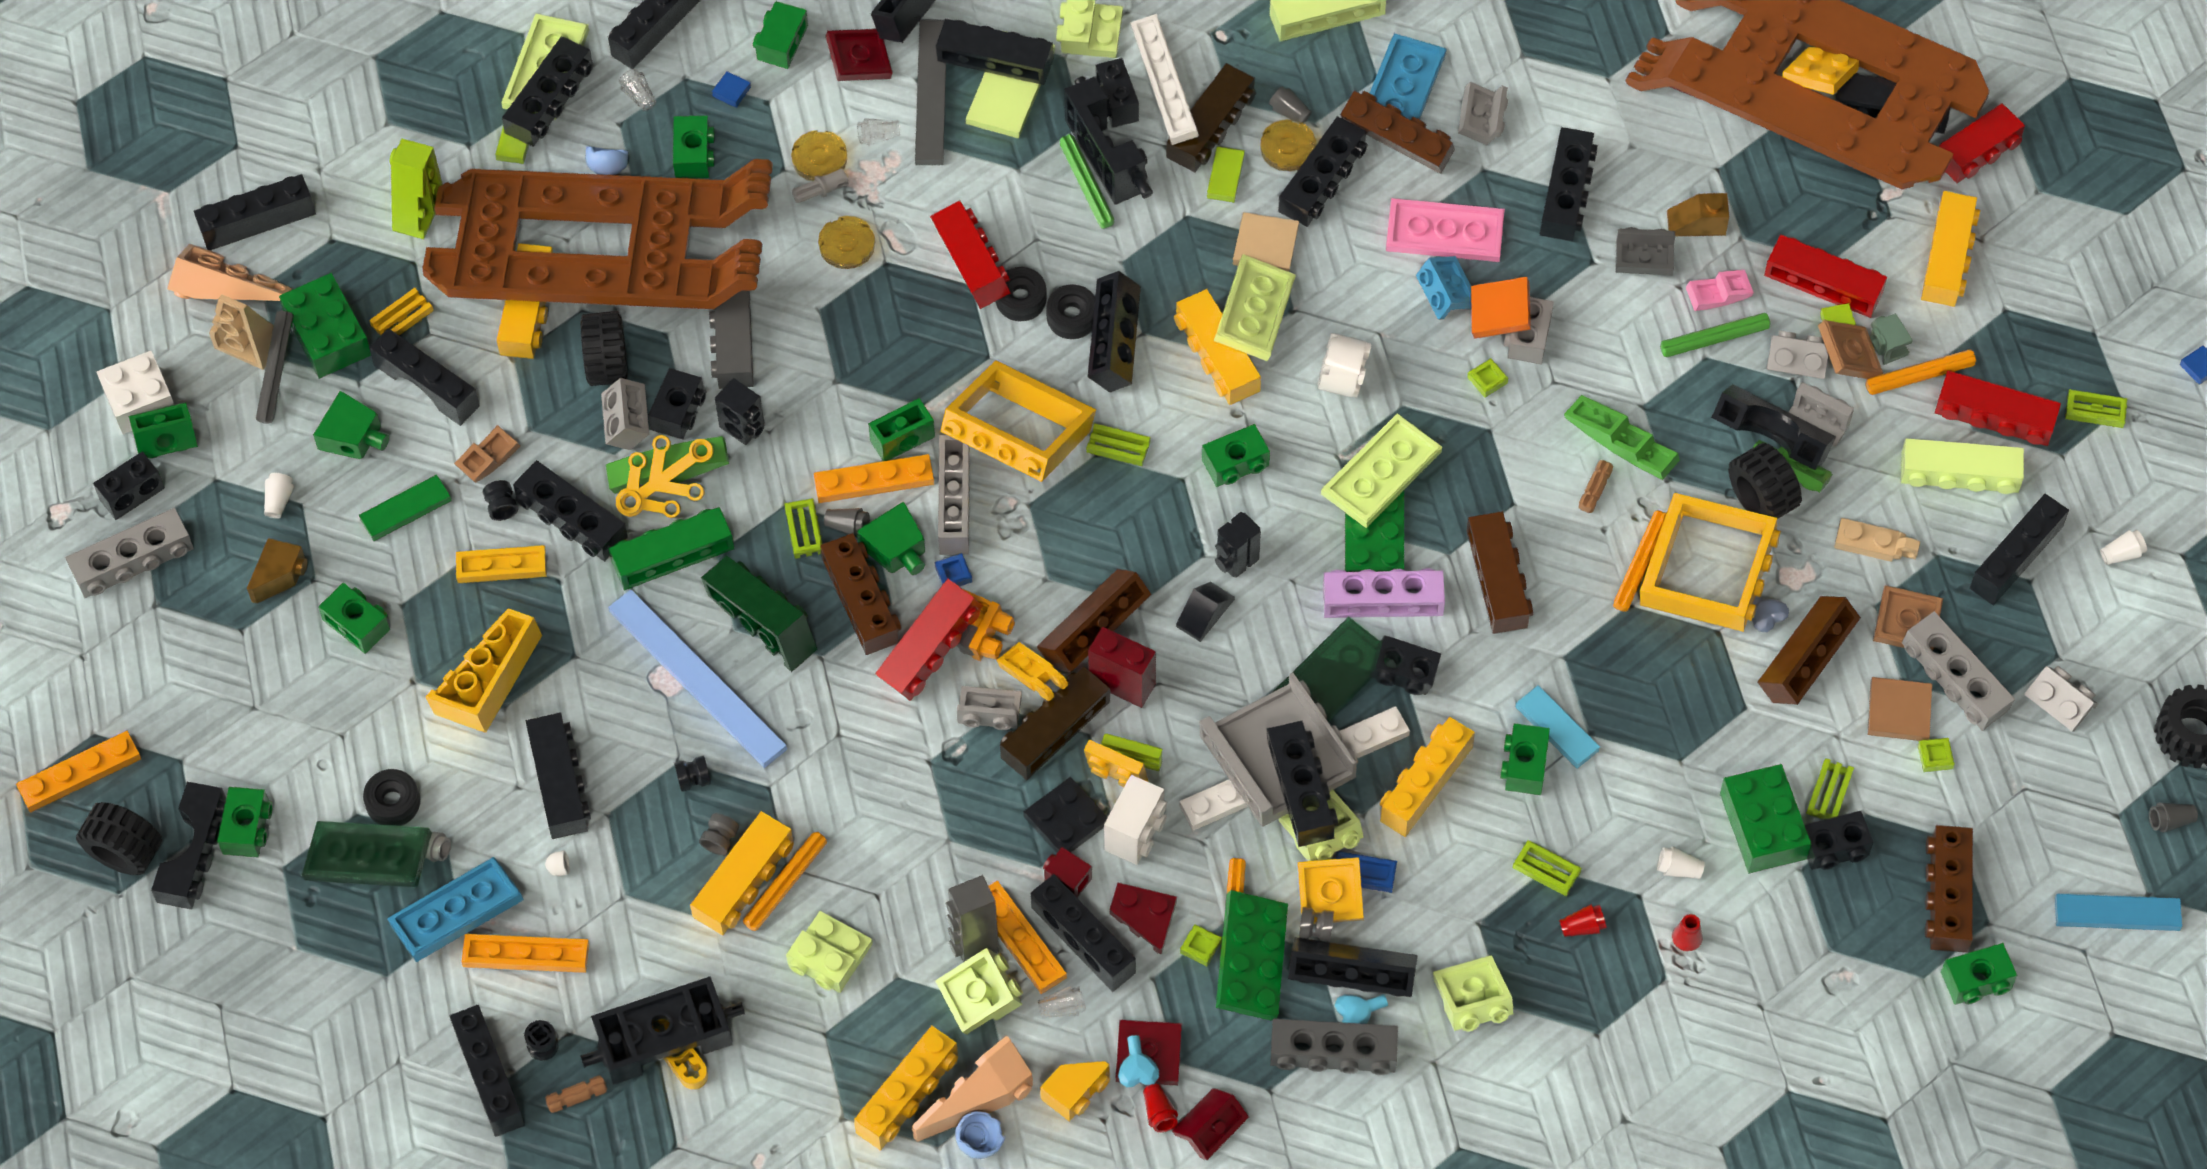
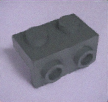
M1634 227L1618 229L1615 273L1673 275L1675 231H1667L1665 229L1643 230Z

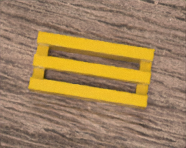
M413 288L369 321L380 336L395 323L400 322L391 329L400 336L434 310L433 306L426 302L425 297L420 295L416 288ZM421 306L420 309H418L416 312L407 317L409 313H411L413 310Z

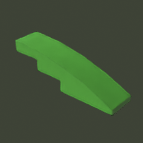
M1583 395L1564 414L1568 421L1596 442L1634 466L1661 480L1680 461L1677 452L1656 443L1653 434L1631 425L1628 416Z
M721 436L705 439L713 445V457L704 463L696 462L673 480L676 483H680L729 464L725 438ZM693 441L671 445V448L665 455L663 471L688 454L689 447ZM701 445L697 450L698 455L701 457L705 456L708 452L707 447ZM654 449L642 452L647 457V465L641 470L640 484L642 486L649 482ZM639 455L635 456L633 464L636 467L642 465V457ZM630 456L605 464L609 489L614 494L627 488L630 471L628 459Z

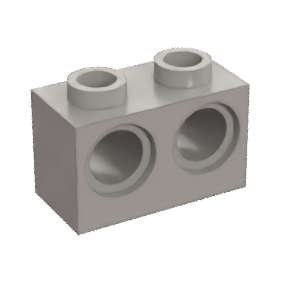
M1530 297V316L1535 317L1531 319V329L1506 333L1504 346L1509 347V359L1542 365L1554 301ZM1521 340H1527L1529 343H1524Z
M619 378L601 393L605 442L607 445L631 450L649 435L645 384Z

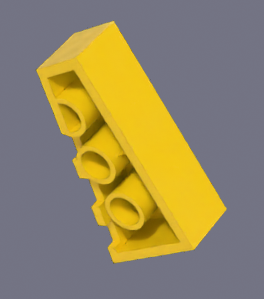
M509 608L482 636L483 640L474 649L470 648L463 656V662L454 671L450 670L443 677L444 682L436 690L432 689L425 698L434 715L484 733L487 732L542 637L534 617Z

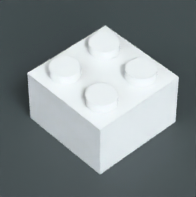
M151 350L97 371L98 378L122 435L132 431L128 416L174 405Z
M1130 776L1104 824V851L1138 865L1142 856H1148L1154 841L1151 839L1155 831L1160 832L1167 819V815L1164 814L1167 802L1164 801L1163 788L1136 776Z

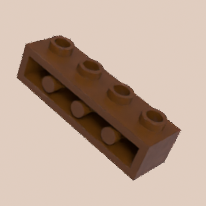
M1353 91L1340 114L1342 119L1366 130V135L1442 174L1455 151L1453 142L1450 141L1451 137L1440 130H1436L1435 133L1425 128L1427 124L1420 119L1412 117L1410 120L1402 116L1400 109L1391 104H1387L1385 107L1377 103V98L1366 91H1363L1361 94Z
M1503 511L1468 517L1466 532L1492 633L1496 634L1528 628L1529 617L1533 616V606L1531 599L1525 598L1524 590L1527 589L1524 573H1519L1517 565L1520 564V557L1517 547L1512 548L1510 539H1513V529L1511 522L1505 521Z
M851 533L820 545L824 566L865 655L898 644V631L902 630L900 621L896 614H890L888 595L884 589L880 591L877 586L879 582L878 574L874 566L869 567L865 560L868 558V554L863 542L857 543L854 534Z
M1117 569L1059 624L1037 648L1046 661L1053 665L1054 669L1071 673L1088 656V650L1102 626L1114 631L1152 594L1137 572Z
M1820 596L1757 683L1772 703L1798 705L1861 617L1846 597Z
M1936 825L1932 836H1927L1926 854H1931V864L1927 863L1926 882H1931V892L1927 891L1925 909L1931 910L1930 920H1926L1925 938H1930V950L1968 953L1972 942L1973 828Z

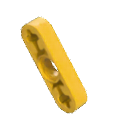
M664 1019L656 1021L660 1025L663 1024L665 1030L669 1027L670 1023ZM694 1048L685 1050L678 1057L667 1056L663 1058L684 1087L695 1090L706 1084L708 1079L707 1067ZM687 1061L694 1071H698V1078L688 1077V1071L684 1065Z

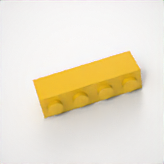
M1943 191L1921 300L1955 307L1957 297L1964 296L1967 280H1963L1962 275L1963 273H1968L1971 256H1966L1967 249H1973L1976 233L1971 232L1972 226H1977L1980 210L1975 209L1977 197Z
M518 243L517 251L553 253L552 247ZM505 300L496 340L500 355L534 359L536 348L540 349L542 345L541 324H546L548 308L545 307L546 302Z
M1205 289L1176 302L1174 320L1180 331L1184 330L1187 334V341L1192 352L1199 354L1204 372L1207 375L1211 374L1218 395L1220 397L1224 396L1228 404L1232 405L1259 393L1261 389V376L1247 353L1214 341L1222 312L1209 291Z
M761 811L690 904L693 918L722 936L728 928H734L741 917L740 912L746 904L750 905L754 902L759 892L758 888L764 880L767 882L772 878L776 870V864L782 857L786 858L794 846L791 828Z

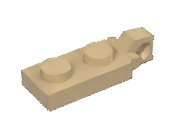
M1841 518L1834 548L1892 562L1893 559H1901V556L1916 560L1920 541L1906 537V534L1896 530Z

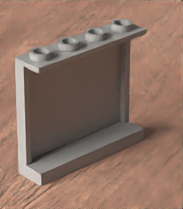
M1293 672L1289 674L1288 685L1215 723L1210 716L1199 721L1201 739L1262 827L1288 814L1268 747L1267 728L1303 720L1305 730H1311L1315 744V748L1311 749L1313 757L1319 756L1323 771V774L1319 775L1321 783L1327 782L1329 792L1356 778V765L1358 764L1356 754L1351 748L1347 749L1338 728L1335 725L1330 726L1326 720V713L1320 703H1314L1306 683L1303 680L1299 681ZM1293 755L1290 756V758L1298 759L1301 758V756ZM1308 781L1298 782V784L1300 785H1306L1309 783Z

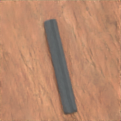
M277 311L256 413V421L265 424L273 422L292 326L293 314L287 311Z

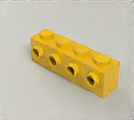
M1450 716L1443 725L1439 723L1430 736L1431 742L1427 747L1421 746L1413 759L1415 763L1410 769L1405 768L1401 772L1396 782L1398 785L1393 792L1388 790L1379 804L1382 807L1380 822L1406 837L1472 750L1475 732Z
M931 1026L854 1118L856 1134L880 1151L888 1142H891L897 1136L900 1127L907 1118L910 1119L916 1113L925 1096L930 1095L935 1090L939 1079L956 1064L958 1060L957 1042L934 1026Z

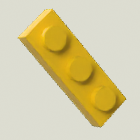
M545 545L456 552V579L458 583L547 577Z

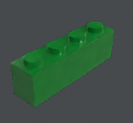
M720 507L705 509L696 516L685 520H676L669 526L661 529L649 530L637 538L622 540L613 547H610L609 552L611 562L625 591L734 550L732 533Z

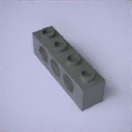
M1273 1019L1270 1066H1277L1282 1070L1303 1067L1315 1072H1322L1326 1069H1339L1343 1073H1356L1358 1071H1371L1375 1075L1395 1073L1398 1026ZM1299 1043H1305L1310 1046V1049L1301 1051L1295 1046ZM1329 1045H1337L1342 1050L1334 1053L1327 1050V1047ZM1365 1046L1371 1048L1373 1052L1362 1054L1358 1049Z

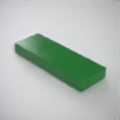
M436 474L359 514V518L374 542L452 500Z

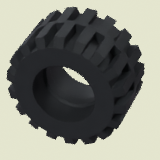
M618 311L583 314L580 320L584 369L588 384L590 386L609 385L616 382L619 378L627 379L625 337L620 313Z
M1761 443L1729 463L1728 472L1731 485L1738 500L1747 511L1779 519L1800 506L1802 493L1797 476L1786 458L1772 445Z
M2198 684L2196 688H2193L2192 685H2186L2183 691L2178 688L2173 691L2172 696L2169 695L2166 698L2156 720L2154 732L2157 735L2155 739L2157 744H2163L2160 750L2164 754L2169 753L2171 755L2170 760L2173 762L2179 760L2182 761L2181 766L2188 767L2189 764H2193L2194 768H2201L2203 763L2207 766V734H2196L2189 731L2181 720L2194 718L2202 721L2207 726V690L2204 689V685Z
M105 802L95 803L76 835L78 844L88 855L115 871L129 875L144 874L163 841L160 833L146 819L127 808Z

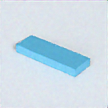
M1539 685L1516 702L1515 707L1534 726L1550 728L1548 741L1576 769L1599 752L1600 746Z

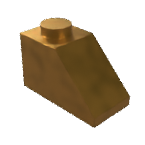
M1699 193L1667 209L1668 231H1675V236H1726L1729 222L1727 193Z
M270 538L267 539L247 586L251 602L260 603L296 586L299 576H303L307 569V559H305L301 546Z

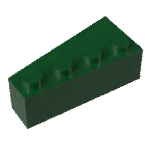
M725 556L701 577L707 595L733 619L738 617L742 626L752 637L758 634L766 645L765 648L773 656L777 653L781 654L785 661L784 666L791 672L817 651L807 623L808 615L805 610L799 605L793 606L789 603L781 591L772 590L761 576L755 577L741 561L736 563L730 557Z

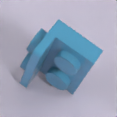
M1457 257L1428 258L1416 274V277L1437 319H1444L1451 310L1472 309L1471 285Z

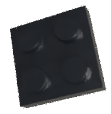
M1071 776L1023 811L1024 818L1056 853H1058L1061 847L1069 852L1074 851L1102 830L1108 818Z

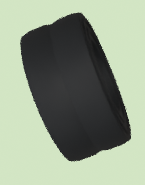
M1028 267L1008 269L1006 273L1010 280L1006 282L1010 294L995 301L998 310L1003 316L1013 321L1021 322L1034 319L1043 311L1047 302L1046 283L1043 277L1037 271ZM1018 289H1024L1029 295L1024 299H1017L1013 296V293Z
M1075 284L1064 285L1053 291L1046 304V317L1050 329L1056 335L1065 339H1079L1091 333L1095 304L1094 294L1089 289ZM1069 307H1076L1080 310V313L1075 317H1069L1064 311Z
M386 769L376 773L368 780L363 791V801L368 815L374 822L384 827H399L411 821L417 814L420 806V794L414 779L409 774L398 769ZM390 792H396L400 795V799L395 804H386L383 801L385 795Z

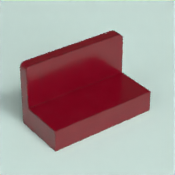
M1213 1088L1172 1129V1132L1175 1136L1187 1140L1201 1159L1208 1160L1249 1116L1233 1094Z

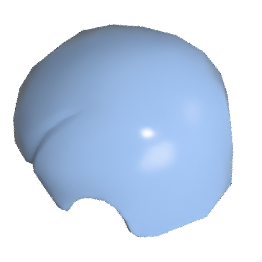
M587 146L585 160L589 169L596 174L616 175L626 168L628 151Z
M973 1111L963 1116L955 1130V1138L959 1149L970 1158L984 1159L992 1156L999 1151L1005 1141V1135L1002 1134L1001 1122L986 1112Z

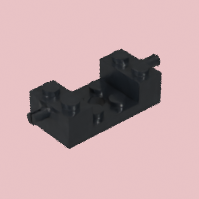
M1084 76L1078 77L1075 80V85L1064 89L1065 122L1111 200L1116 205L1140 194L1142 198L1150 197L1153 194V190L1146 181L1148 176L1145 165L1148 164L1145 152L1142 148L1138 149L1133 140L1114 147L1111 138L1105 136L1102 132L1107 129V117L1110 116L1107 101L1110 100L1106 87L1104 85L1100 86L1095 76L1087 80Z
M711 976L592 1015L593 1026L598 1038V1050L580 1055L583 1066L586 1068L602 1062L608 1069L612 1083L615 1085L642 1076L641 1065L697 1046H700L703 1055L731 1046L733 1044L728 1027V1019L745 1015L742 1002L723 1007L718 999ZM664 1019L670 1024L665 1031L657 1032L652 1028L654 1022Z

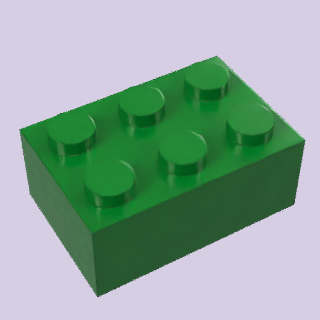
M332 273L279 296L283 311L293 314L291 328L319 379L371 356L367 337Z
M1782 764L1723 779L1720 796L1748 874L1807 860L1811 842Z

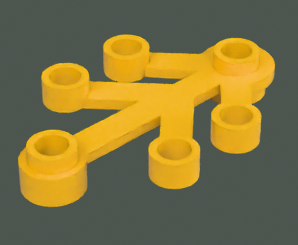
M658 435L652 441L654 453L649 482L640 488L641 470L647 465V457L643 453L635 452L628 459L630 471L627 488L621 490L616 497V507L625 516H637L643 510L663 513L669 518L677 517L681 512V506L677 501L668 500L663 503L646 499L656 491L687 496L693 501H699L705 495V489L701 484L692 483L686 485L670 481L696 462L704 463L709 461L714 454L713 445L705 439L693 441L689 447V453L663 471L665 455L671 448V441L667 436ZM661 438L667 442L663 450L657 447V441ZM701 445L706 446L708 450L707 454L703 457L697 453ZM637 455L643 459V463L639 467L633 464V458ZM694 486L699 487L701 491L700 495L696 498L692 497L690 493ZM630 496L636 500V504L632 508L626 505V500ZM671 503L677 507L673 515L667 512V506Z

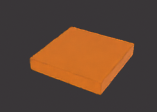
M1528 277L1471 286L1472 334L1474 339L1531 329L1530 282Z

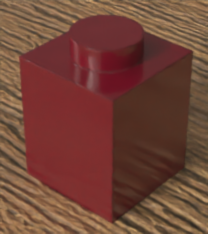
M1061 847L1056 855L1051 854L1043 866L1044 881L1054 874L1077 898L1092 880V866Z

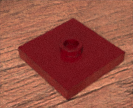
M876 29L827 31L826 40L837 81L891 79L893 72L884 39L879 38Z
M1119 1020L1116 1082H1120L1118 1077L1120 1067L1123 1061L1130 1055L1127 1038L1130 1036H1140L1142 1054L1150 1057L1159 1069V1078L1154 1084L1178 1086L1182 1023Z

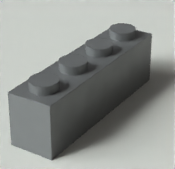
M741 290L715 308L714 311H709L710 329L715 328V336H710L711 353H716V360L711 361L712 378H717L719 389H723L733 378L746 387H754L750 291Z
M978 876L949 888V901L945 902L949 913L947 915L950 925L948 932L951 938L949 944L954 956H960L964 963L985 948L990 949L994 953L999 952L996 901L984 876Z

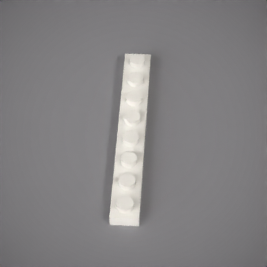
M1396 706L1339 731L1342 736V743L1347 749L1351 748L1354 751L1357 759L1408 737L1410 734V730ZM1230 779L1185 798L1179 803L1193 831L1248 807Z

